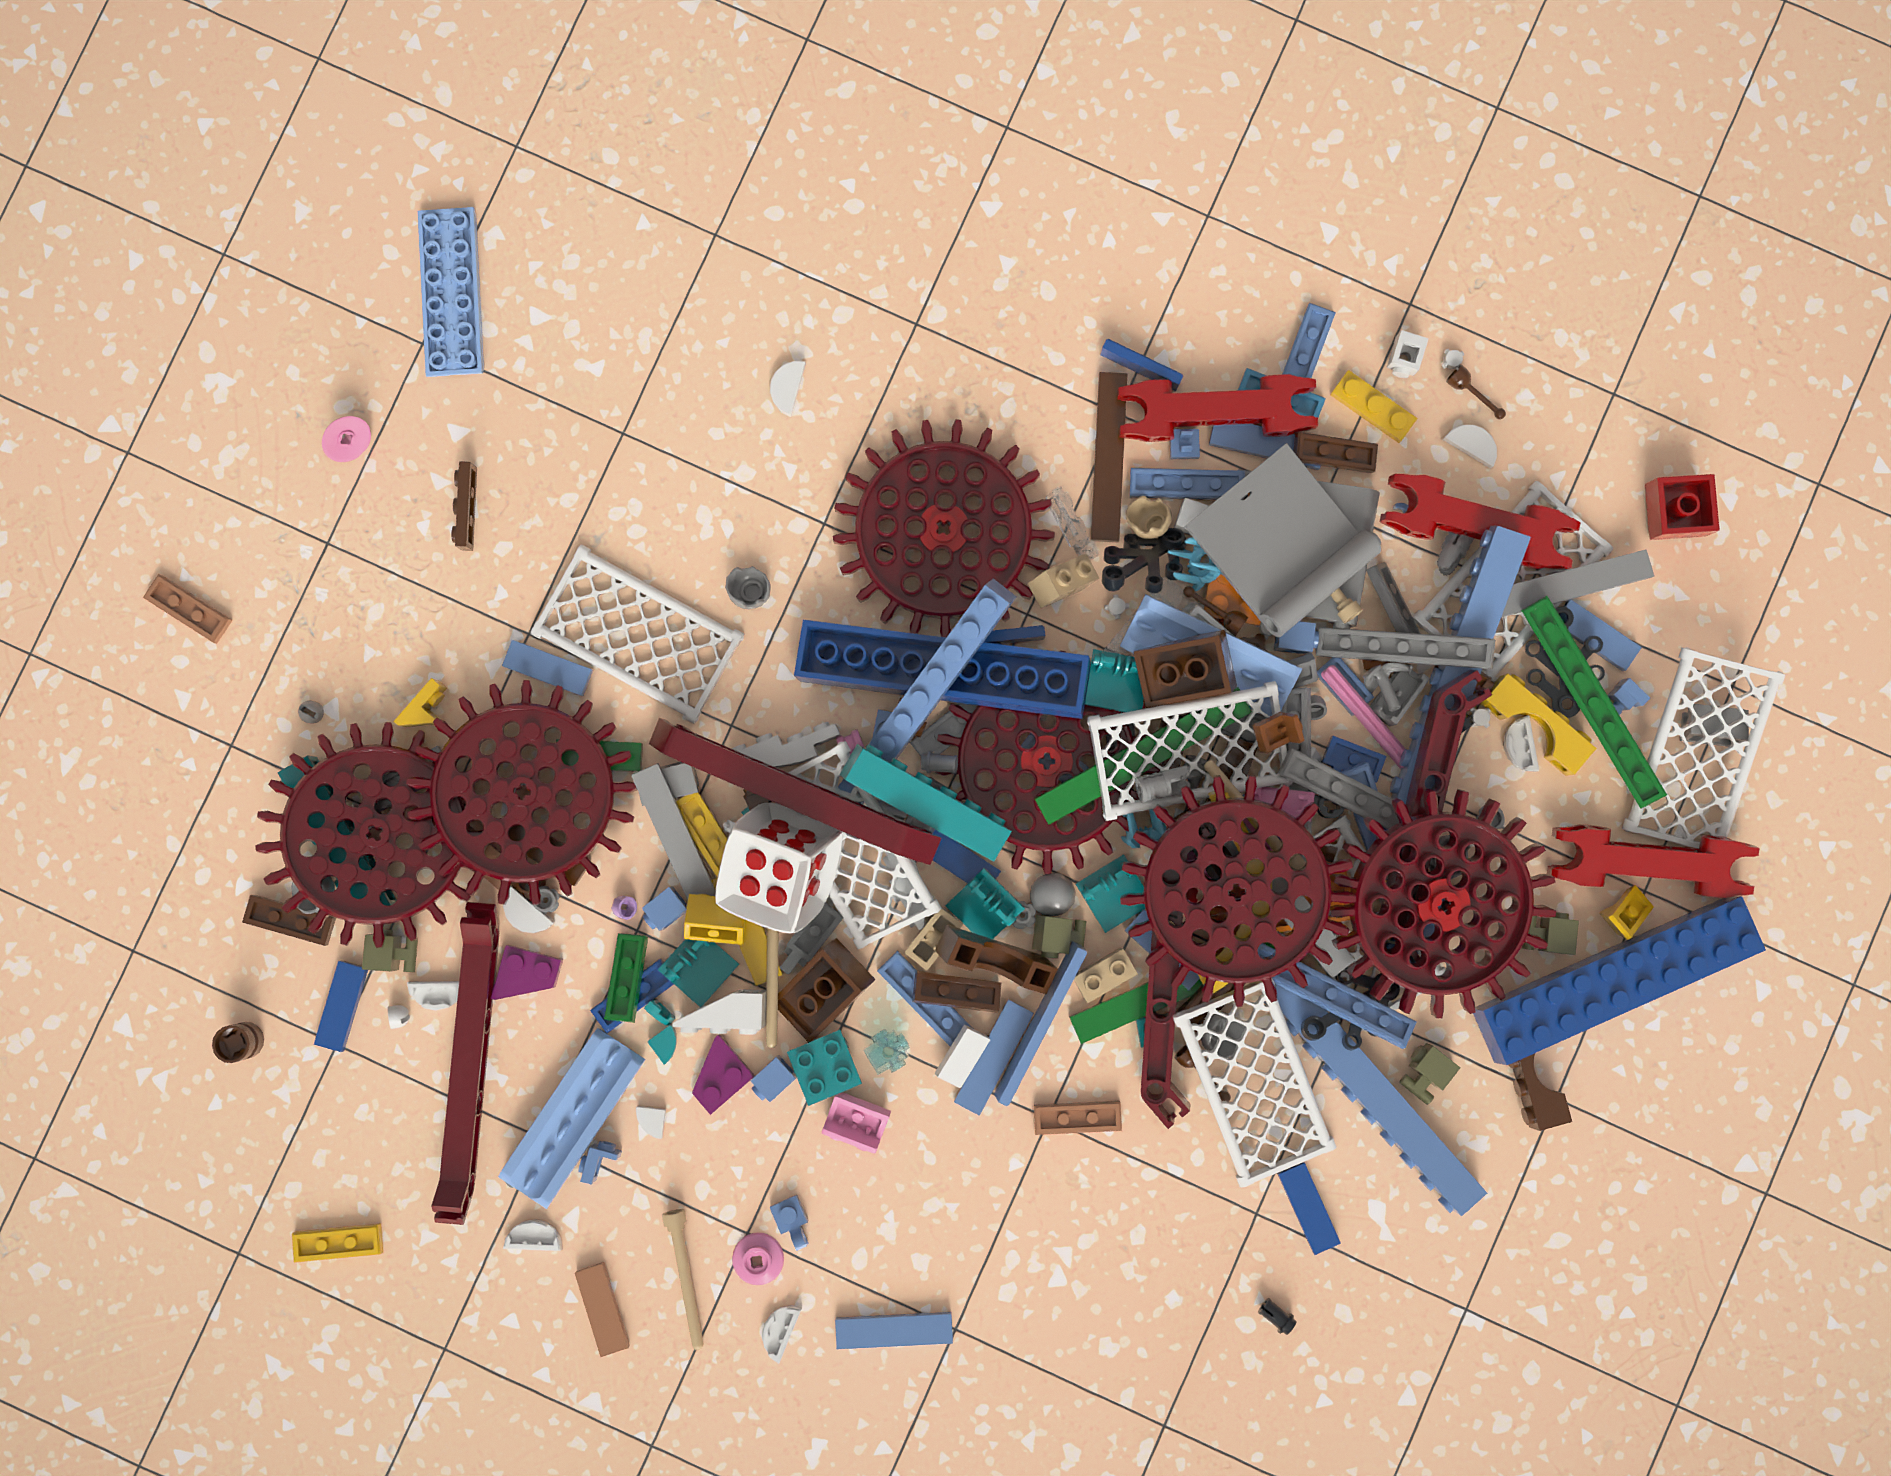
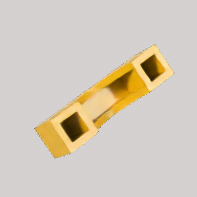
M1508 673L1499 676L1490 690L1492 696L1482 701L1481 705L1489 708L1491 713L1499 720L1507 719L1513 715H1529L1530 718L1542 727L1545 733L1547 745L1544 758L1565 776L1575 775L1597 749L1591 744L1592 739L1586 733L1573 729L1569 725V719L1562 713L1557 711L1554 713L1547 707L1548 702L1537 693L1532 694L1524 687L1526 684L1521 678Z

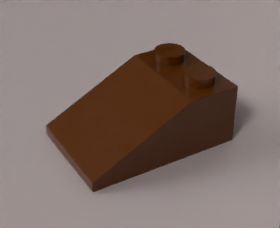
M1225 630L1199 634L1134 651L1146 708L1232 693L1237 687Z
M835 938L823 947L778 993V1011L809 1043L822 1033L876 979Z

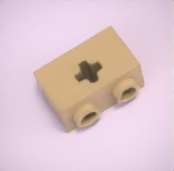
M1085 553L1044 571L1030 581L1028 586L1042 609L1082 591L1098 580L1099 576L1088 555Z
M943 907L938 913H934L904 952L926 971L939 956L935 949L946 924L956 928L963 926V923Z
M1120 947L1078 971L1074 982L1084 1000L1089 1003L1138 975L1124 949Z

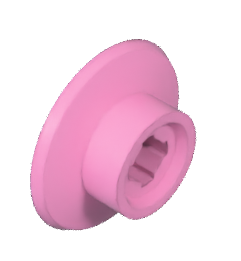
M346 416L336 419L329 424L323 434L322 448L324 453L330 459L337 462H348L358 458L370 444V428L364 420L358 417Z
M752 1233L743 1237L735 1246L732 1264L736 1274L746 1283L764 1285L773 1281L780 1274L784 1264V1253L781 1245L772 1236L765 1233ZM760 1255L762 1257L763 1265L760 1264L755 1266L753 1264L752 1256L755 1257Z

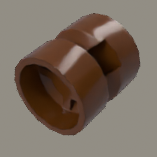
M241 1022L222 1027L216 1032L212 1040L213 1053L224 1063H235L253 1058L260 1053L264 1046L263 1032L252 1022Z

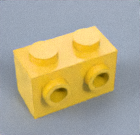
M689 894L684 922V939L742 945L746 920L718 906L715 896Z

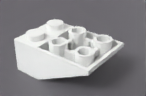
M739 989L673 1022V1027H680V1032L697 1033L702 1028H710V1033L726 1034L731 1029H739V1034L744 1035L757 1034L766 1026V990Z

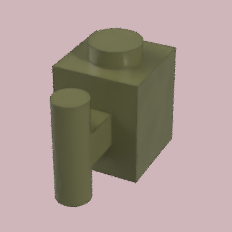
M1556 912L1555 917H1541L1540 928L1536 927L1537 916H1532L1528 933L1537 935L1548 943L1546 949L1538 948V951L1576 955L1579 920H1570L1568 913ZM1524 942L1522 945V949L1534 950V947Z
M1036 915L1032 949L1042 951L1041 957L1058 959L1059 953L1069 954L1070 942L1072 941L1082 945L1084 948L1087 921L1075 919L1074 931H1072L1073 919Z
M384 929L383 948H376L373 942V934L365 935L362 970L397 971L399 970L400 960H404L403 972H415L418 937L413 942L406 937V947L401 948L402 936L393 935V930Z
M1426 1043L1424 1046L1420 1045L1411 1055L1412 1061L1408 1065L1419 1074L1414 1080L1405 1074L1399 1083L1428 1105L1434 1099V1095L1426 1090L1428 1086L1432 1084L1443 1091L1461 1067L1436 1047Z

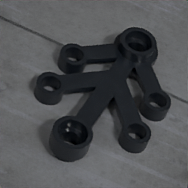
M1168 528L1167 532L1162 536L1152 539L1141 538L1136 534H1127L1124 537L1123 548L1116 546L1106 547L1103 560L1111 565L1106 566L1102 571L1101 582L1105 589L1113 592L1120 590L1126 578L1148 565L1145 589L1150 593L1160 592L1163 586V578L1160 576L1159 557L1166 553L1168 563L1165 567V577L1169 580H1178L1174 577L1173 573H1182L1183 566L1180 564L1179 556L1169 554L1168 550L1183 551L1186 548L1187 543H1185L1186 537L1184 532L1177 528ZM1140 546H1152L1153 548L1140 549ZM1120 559H1134L1123 567L1114 565L1119 563Z
M1556 607L1555 609L1558 614L1563 612L1567 615V620L1564 624L1568 629L1574 620L1572 611L1567 607ZM1589 636L1585 639L1584 646L1580 651L1586 660L1593 653H1598L1602 650L1603 641L1598 636ZM1592 639L1598 641V647L1595 650H1591L1588 646L1589 641ZM1537 640L1528 641L1524 648L1525 653L1530 657H1535L1559 678V689L1545 679V674L1540 669L1529 670L1526 675L1527 682L1540 688L1552 699L1551 705L1554 712H1560L1567 718L1575 716L1580 711V708L1542 644ZM1533 643L1539 646V651L1536 654L1529 652V646ZM1596 664L1590 665L1591 669L1598 668L1600 670V675L1597 679L1601 681L1605 676L1604 668ZM1533 672H1538L1541 675V679L1537 683L1531 681L1530 677ZM1566 698L1572 701V706L1569 709L1562 707V701Z
M1346 967V968H1345L1343 971H1341V972H1346V973H1348V972H1347V969H1348L1349 967ZM1341 972L1335 976L1336 981L1346 986L1353 983L1368 988L1369 990L1362 994L1387 1007L1388 1002L1397 998L1400 992V985L1394 982L1390 986L1388 993L1380 1001L1369 994L1382 973L1374 978L1363 974L1354 978L1348 973V981H1344L1341 978ZM1331 1012L1321 1018L1319 1016H1310L1302 1022L1301 1033L1310 1041L1319 1040L1326 1034L1327 1027L1343 1018ZM1350 1023L1348 1033L1342 1038L1344 1048L1353 1051L1361 1046L1362 1038L1360 1035L1362 1028ZM1309 1024L1316 1027V1034L1309 1033ZM1368 1032L1371 1036L1377 1037L1376 1035ZM1349 1036H1353L1356 1039L1355 1046H1351L1348 1043Z

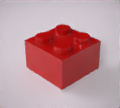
M1715 474L1658 477L1645 484L1650 540L1706 537L1720 531Z

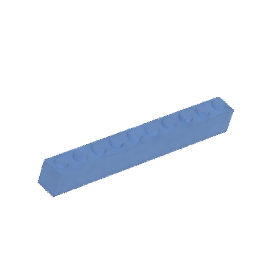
M1490 526L1489 530L1484 531L1480 540V546L1483 547L1480 556L1473 560L1469 573L1472 574L1469 586L1465 585L1460 594L1461 608L1459 613H1454L1449 625V629L1452 630L1450 636L1494 638L1529 544L1530 536L1500 526ZM1439 665L1438 668L1435 667L1429 680V684H1432L1429 695H1424L1419 707V711L1422 714L1419 722H1415L1410 731L1409 738L1412 739L1409 749H1405L1401 755L1399 765L1404 767L1401 768L1399 776L1393 778L1390 785L1392 799L1398 798L1406 804L1433 693L1468 670H1478L1481 673V668ZM1472 680L1462 687L1461 691L1466 698L1473 695L1474 687L1477 684L1476 680ZM1451 694L1446 696L1444 700L1447 709H1451L1454 705V697ZM1433 775L1428 776L1425 780L1426 789H1431L1435 784Z
M992 579L983 587L869 743L883 752L882 758L891 762L892 758L897 759L1017 598V596L995 579ZM845 779L838 786L840 790L851 793L855 785Z
M1275 984L1277 1000L1290 1033L1294 1037L1298 1034L1305 1043L1302 1047L1313 1059L1316 1056L1319 1057L1324 1063L1321 1069L1332 1081L1337 1078L1344 1086L1340 1089L1342 1093L1352 1103L1356 1100L1363 1107L1360 1111L1363 1117L1371 1125L1375 1122L1383 1130L1379 1134L1391 1147L1395 1144L1402 1152L1399 1155L1400 1159L1410 1169L1415 1166L1422 1174L1418 1177L1422 1184L1429 1191L1433 1189L1437 1191L1441 1196L1438 1202L1447 1212L1451 1213L1454 1211L1462 1217L1488 1194L1360 1048L1353 1051L1344 1048L1342 1038L1347 1033L1337 1022L1327 1027L1326 1034L1319 1040L1310 1041L1302 1035V1022L1310 1016H1319L1321 1018L1328 1014L1327 1010ZM1312 1024L1308 1025L1309 1033L1316 1034V1027ZM1349 1036L1348 1043L1351 1046H1355L1356 1043Z

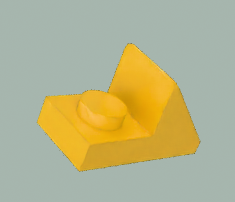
M431 678L393 722L403 727L434 725L433 721L438 717L429 709L431 706L433 708L436 707L445 697L443 693L447 687L439 680Z
M1634 885L1623 893L1616 904L1602 910L1599 914L1617 935L1628 940L1633 937L1654 906L1640 889Z

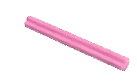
M1334 665L1328 666L1321 673L1322 678L1400 769L1404 766L1399 765V762L1405 750L1404 746Z

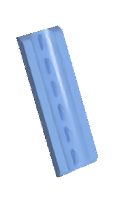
M475 208L419 210L417 212L426 377L483 374L484 354Z
M1145 594L1120 646L1134 654L1135 650L1199 634L1220 631L1221 629ZM1226 632L1237 687L1240 690L1261 687L1264 683L1276 681L1281 711L1302 668ZM1263 698L1261 711L1268 716H1272L1270 698Z
M597 1028L498 1177L548 1209L646 1059Z

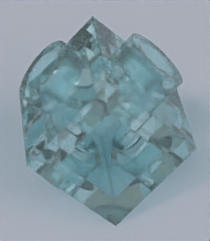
M884 1029L872 1036L873 1042L863 1049L877 1075H880L888 1069L893 1073L905 1066L906 1062L904 1059L909 1056L907 1050L910 1048V1045L902 1033L897 1035L895 1030L888 1033ZM891 1047L894 1053L886 1054L884 1048Z

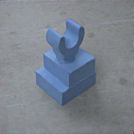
M1631 678L1622 679L1608 694L1609 699L1614 702L1613 705L1619 715L1622 711L1630 710L1633 706H1643L1650 699Z

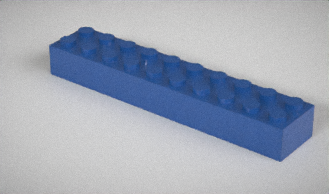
M803 620L794 676L804 683L905 695L946 637ZM983 642L941 700L1083 719L1091 663L1089 655Z
M1743 897L1722 898L1505 994L1506 997L1502 1000L1494 998L1475 1007L1476 1013H1473L1494 1063L1509 1065L1764 952L1766 949Z

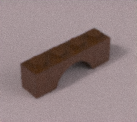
M947 924L935 949L946 964L971 972L974 968L985 969L1002 975L1023 988L1045 995L1058 970L1049 959L1041 957V954Z
M1535 1053L1509 1064V1067L1513 1068L1516 1078L1513 1081L1515 1092L1521 1097L1524 1107L1521 1109L1522 1118L1525 1124L1529 1125V1128L1542 1131L1573 1122L1565 1093L1550 1090L1539 1081L1534 1069Z

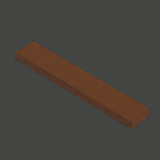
M1099 372L1090 541L1119 543L1124 438L1119 437V429L1121 425L1125 424L1126 401L1117 400V390L1119 387L1127 386L1128 373Z

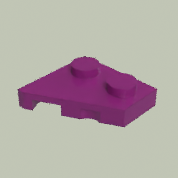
M506 945L491 999L498 1000L555 988L563 959Z
M720 1034L714 1038L692 1091L694 1097L710 1115L755 1077L754 1073Z

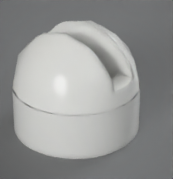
M403 1005L387 1007L391 1029L403 1027L409 1022L410 1015L406 1007Z

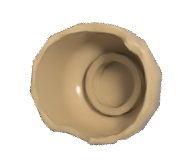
M1140 496L1128 506L1126 521L1137 536L1145 539L1158 538L1167 532L1172 522V512L1170 507L1160 498L1150 500L1146 496Z

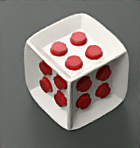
M777 803L757 805L735 823L727 839L716 884V904L735 916L771 930L783 933H796L802 930L820 913L829 896L841 853L842 831Z

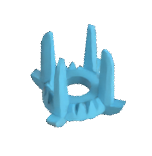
M1190 537L1185 540V543L1196 545L1193 547V552L1184 549L1183 551L1168 550V553L1190 559L1189 565H1187L1190 574L1174 572L1173 575L1180 581L1192 583V587L1196 592L1205 583H1211L1216 580L1222 573L1210 558L1209 563H1200L1201 558L1206 553L1196 540Z
M1150 809L1152 828L1149 827L1148 829L1145 826L1143 830L1139 827V831L1145 832L1150 837L1159 840L1165 832L1166 826L1164 822L1157 818L1153 809ZM1125 814L1123 816L1127 818L1129 832L1126 831V836H1121V839L1132 848H1140V844L1133 838L1136 830L1138 831L1134 814Z

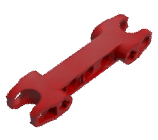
M1290 374L1268 375L1260 378V390L1172 393V381L1145 380L1137 384L1119 387L1117 390V400L1137 402L1142 406L1145 413L1144 419L1140 422L1121 425L1119 437L1143 442H1163L1175 438L1174 427L1261 423L1263 436L1284 437L1297 432L1314 430L1318 427V417L1297 414L1292 409L1291 397L1297 394L1313 392L1316 388V379L1297 377Z
M1393 474L1389 476L1388 485L1402 491L1407 496L1408 508L1405 513L1386 511L1384 514H1381L1379 522L1403 535L1430 540L1434 538L1435 530L1440 529L1481 540L1484 531L1489 530L1490 526H1500L1531 537L1521 562L1522 566L1534 569L1546 568L1566 570L1572 567L1573 560L1568 556L1559 554L1554 549L1553 536L1556 531L1563 533L1579 531L1581 522L1565 515L1559 510L1540 505H1527L1525 515L1523 516L1444 495L1446 482L1439 478L1428 475Z
M1579 824L1552 828V836L1555 839L1573 842L1576 846L1575 857L1570 863L1548 866L1547 874L1560 880L1573 882L1580 886L1604 887L1606 874L1695 881L1693 892L1708 897L1729 898L1754 894L1755 886L1744 881L1733 880L1730 874L1731 866L1735 860L1741 857L1759 856L1760 848L1752 844L1735 841L1724 836L1701 835L1698 849L1610 841L1611 829L1602 826Z

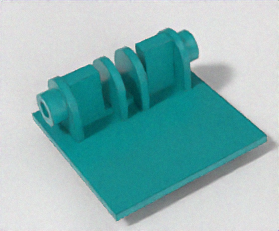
M1093 649L1085 705L1121 712L1141 710L1144 697L1135 657Z
M1124 854L1075 884L1105 933L1146 908L1145 904L1131 906L1121 904L1120 898L1122 895L1144 892V886L1138 876L1122 870L1123 862H1130Z
M985 868L945 905L972 933L994 939L1005 927L1010 926L1017 919L1016 917L1025 910V907Z
M685 939L661 965L658 971L701 1008L739 966V963L715 942Z
M837 1030L787 1052L808 1106L862 1084L849 1052L846 1038L843 1037L841 1030Z

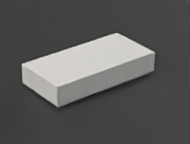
M964 1024L935 1071V1075L961 1088L990 1042V1038Z

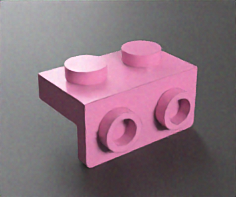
M841 1092L834 1097L822 1129V1134L829 1136L833 1140L853 1145L862 1151L876 1153L891 1110Z

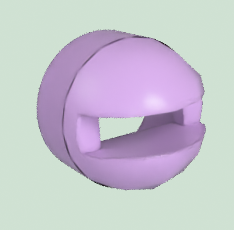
M618 896L613 900L611 910L618 918L628 920L635 915L637 903L632 897ZM622 904L627 905L626 910L621 909Z

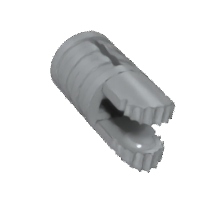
M1448 532L1441 546L1442 551L1437 561V566L1443 576L1450 575L1455 571L1461 558H1465L1466 552L1469 550L1474 538Z
M1182 766L1160 771L1159 773H1152L1151 775H1144L1143 777H1136L1135 785L1141 803L1181 794V787L1185 785L1191 789L1189 781H1183L1190 775L1189 767Z

